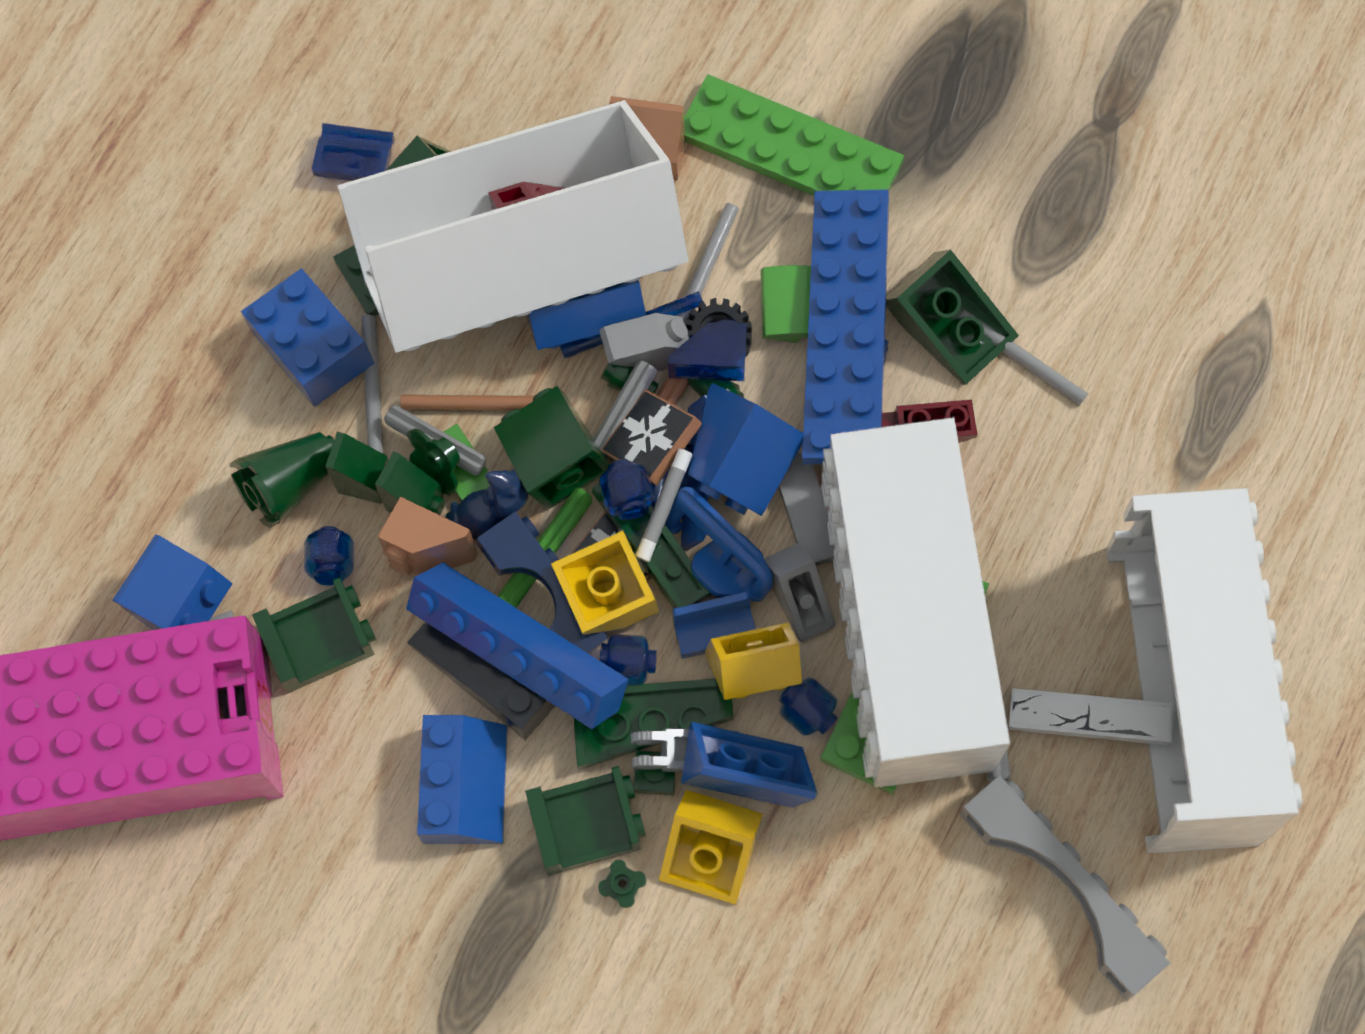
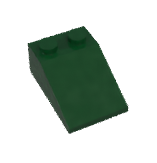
M951 249L934 252L886 296V307L901 326L963 385L968 384L1005 349L1007 342H1013L1019 336ZM964 310H966L974 317L968 316L960 318L959 316ZM980 321L1004 335L1005 339L999 344L994 345L992 339L984 334V328Z

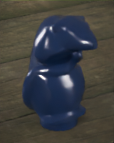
M508 470L487 472L485 477L491 486H488L487 489L468 494L460 504L452 502L450 512L446 514L445 518L470 529L472 538L477 539L516 511L518 514L528 500V493L515 470L510 472Z

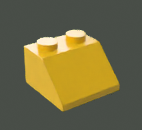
M623 531L551 563L583 635L622 629L660 612Z
M686 790L674 816L659 881L736 905L755 846L763 813Z

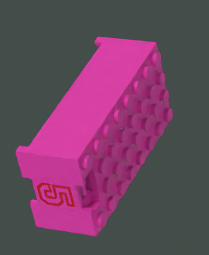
M246 615L0 655V841L266 797L268 800L283 798L279 749L275 742L270 697H273L268 652L262 638ZM244 685L247 715L237 717L234 687ZM227 688L230 718L220 719L217 689Z

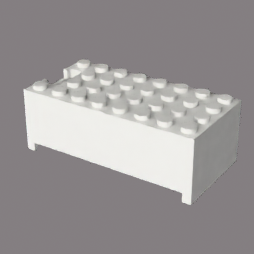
M1248 488L1134 495L1129 501L1123 517L1124 522H1135L1131 530L1114 531L1106 547L1108 563L1124 562L1142 700L1174 703L1171 744L1148 743L1160 835L1145 837L1146 852L1149 854L1260 846L1298 814V809L1302 807V792L1300 785L1294 783L1291 767L1295 766L1296 755L1292 741H1287L1285 725H1288L1289 710L1287 702L1280 698L1278 686L1282 683L1283 673L1280 660L1274 659L1272 644L1276 642V627L1273 619H1268L1266 604L1270 600V589L1268 581L1266 579L1262 580L1260 571L1264 552L1262 542L1255 539L1254 526H1256L1258 518L1256 504L1254 501H1249Z

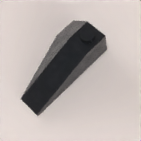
M426 622L407 642L408 645L525 741L555 707V705Z

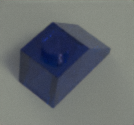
M720 320L717 323H707L668 356V377L675 379L744 381L747 324H739L734 320Z

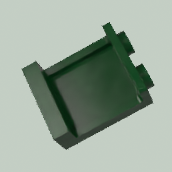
M340 577L333 580L335 585L333 588L272 615L267 608L252 614L280 683L287 693H291L375 655L370 645L371 642L376 640L368 619L360 621L355 611L356 608L362 606L353 585L345 588Z
M619 766L612 767L611 773L543 792L541 786L525 790L544 868L548 876L641 850L639 838L646 837L640 813L632 815L628 800L636 798L630 775L622 776Z

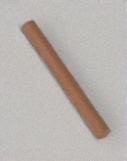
M401 395L400 403L401 408L404 410L512 411L515 409L521 410L533 402L534 396Z

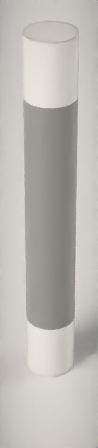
M678 449L635 554V557L642 561L650 562L693 454L686 450Z

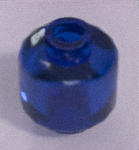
M626 459L618 460L608 466V470L600 477L599 488L605 508L611 515L617 516L621 520H633L642 517L648 512L649 506L654 501L655 493L648 472L643 465L630 463Z
M325 526L309 534L304 541V570L306 574L314 579L315 582L324 586H333V580L338 577L341 578L342 582L348 578L354 571V541L351 536L333 526Z
M613 634L609 637L607 643H601L599 661L628 678L627 685L644 684L648 673L655 674L657 651L649 650V642L644 636Z
M812 677L802 680V684L788 686L778 698V701L781 703L779 709L780 716L803 736L812 735L816 731L823 735L838 718L833 713L837 706V698Z

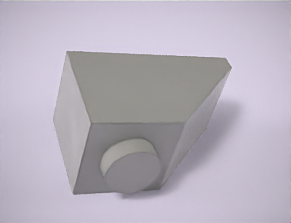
M654 313L604 326L599 330L609 364L635 367L637 361L643 360L654 366L657 370L663 371L692 351L687 328L683 318L679 316Z
M798 544L764 558L773 574L774 582L772 589L800 642L835 626L815 562Z

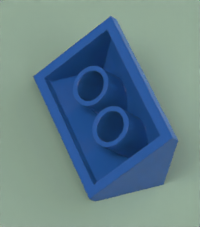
M691 722L688 731L681 784L791 808L815 799L818 792L803 747Z

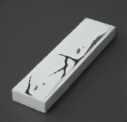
M1012 688L1009 730L1170 745L1174 703Z

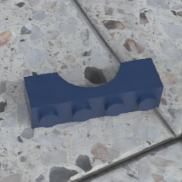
M515 511L477 538V546L499 576L511 573L529 575L540 581L548 589L555 607L554 621L550 630L588 654H591L608 640L605 634L606 631L583 635L551 563L559 559L551 548L544 551L538 543L536 537L540 534L527 516L521 519Z

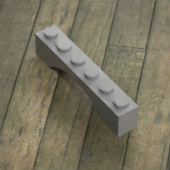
M999 775L963 806L960 816L986 845L1006 848L1031 858L1050 870L1067 886L1081 905L1091 926L1097 948L1099 971L1128 1001L1170 964L1164 957L1167 951L1152 935L1146 937L1136 926L1138 919L1126 905L1121 903L1118 906L1107 894L1110 891L1109 887L1099 875L1094 872L1089 874L1079 863L1081 857L1075 848L1066 841L1061 843L1051 832L1053 826L1040 811L1033 812L1023 801L1025 795L1013 781L1009 780L1006 782Z

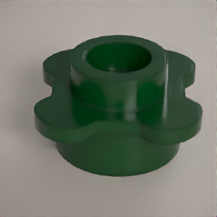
M615 860L610 864L611 871L606 880L600 881L598 889L602 896H610L613 900L619 902L620 907L630 908L635 903L634 898L639 888L646 885V876L641 871L634 872L626 867V863L623 860ZM621 880L626 882V886L623 888L618 885Z

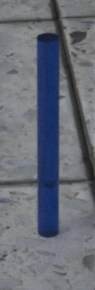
M699 291L648 310L646 315L660 313L677 316L697 308L698 304L703 302ZM601 335L592 339H579L567 342L560 346L566 359L600 346L603 342Z

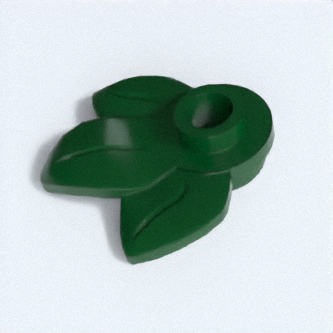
M411 429L407 432V438L415 450L410 454L409 461L437 481L441 486L443 494L447 496L452 495L458 487V482L453 472L456 464L460 462V456L456 447L444 437L438 440L430 439L422 430Z

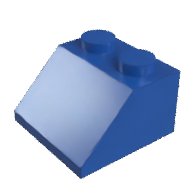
M155 534L112 601L151 630L209 621L233 583L206 562Z

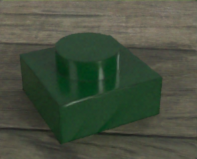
M636 751V757L641 755L661 756V752ZM662 768L653 770L635 769L634 793L674 796L675 772L662 771Z

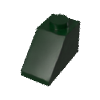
M337 431L325 467L338 494L382 504L375 483L389 460L388 456L345 433Z
M393 451L375 483L386 511L392 512L399 498L402 497L441 515L445 506V499H443L444 495L440 484L401 454Z

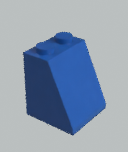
M712 383L708 390L701 419L702 425L698 431L688 475L700 481L701 484L698 490L712 498L719 500L721 495L728 497L725 505L742 515H745L749 509L762 516L802 446L804 433L759 405Z

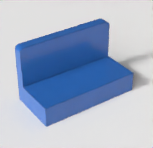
M749 592L673 609V625L682 659L705 654V649L712 638L755 630L756 627L750 608L751 599Z

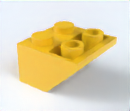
M789 623L712 638L705 649L707 661L724 700L745 698L751 694L769 690H782L788 686L802 684L799 643Z

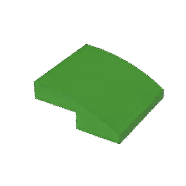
M786 265L763 267L760 270L762 337L764 339L793 343L799 342L803 337L808 338L811 266Z

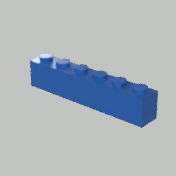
M444 562L414 577L406 610L591 729L619 711L629 681L625 676Z

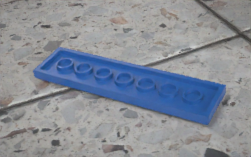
M889 189L815 191L802 447L803 465H823V449L830 448L831 434L882 428Z

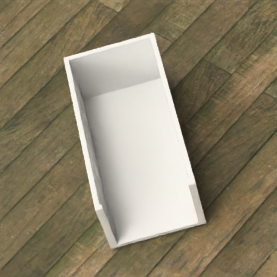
M625 100L337 185L365 284L395 353L413 351L420 348L423 344L439 339H452L459 335V333L471 329L487 328L500 320L513 316H526L533 310L545 306L561 305L571 298L584 294H596L602 292L607 287L623 282H635L642 276L658 271H670L678 265L689 262L670 160ZM523 181L565 188L492 210L488 192Z
M954 418L831 434L830 448L823 449V484H821L824 508L829 507V522H827L830 545H835L833 559L836 583L841 582V588H839L840 615L842 621H847V627H845L846 636H844L848 660L853 659L852 675H850L854 699L859 698L858 714H856L858 733L860 738L867 737L865 739L866 747H864V754H862L865 777H873L874 787L878 788L995 772L1010 745L955 420Z

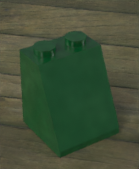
M558 386L553 389L547 388L540 391L533 397V402L521 410L515 409L508 412L502 417L501 423L493 427L527 493L547 510L568 498L574 489H582L612 469L569 398Z

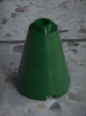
M317 432L239 457L230 463L231 468H237V471L231 474L239 494L251 511L259 508L264 514V517L259 520L262 524L269 528L279 524L329 474L325 466L334 442L332 436H325L321 432Z

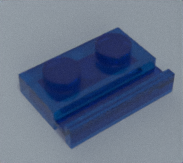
M322 123V133L318 139L311 168L314 176L354 181L384 172L389 167L392 155L391 149L395 142L393 132Z

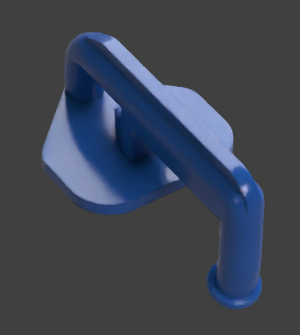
M690 487L681 488L677 492L665 525L672 534L680 532L682 529L681 519L686 514L712 539L710 543L695 554L691 561V571L694 577L714 596L726 597L749 592L751 601H763L772 589L774 580L772 571L764 560L762 552L746 536L733 528L694 489Z

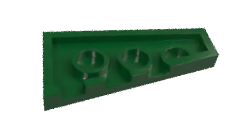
M716 679L627 685L619 711L593 729L574 718L577 769L581 770L658 745L632 744L631 734L634 732L689 729L691 722L716 726L731 721L734 718L732 699L724 700Z

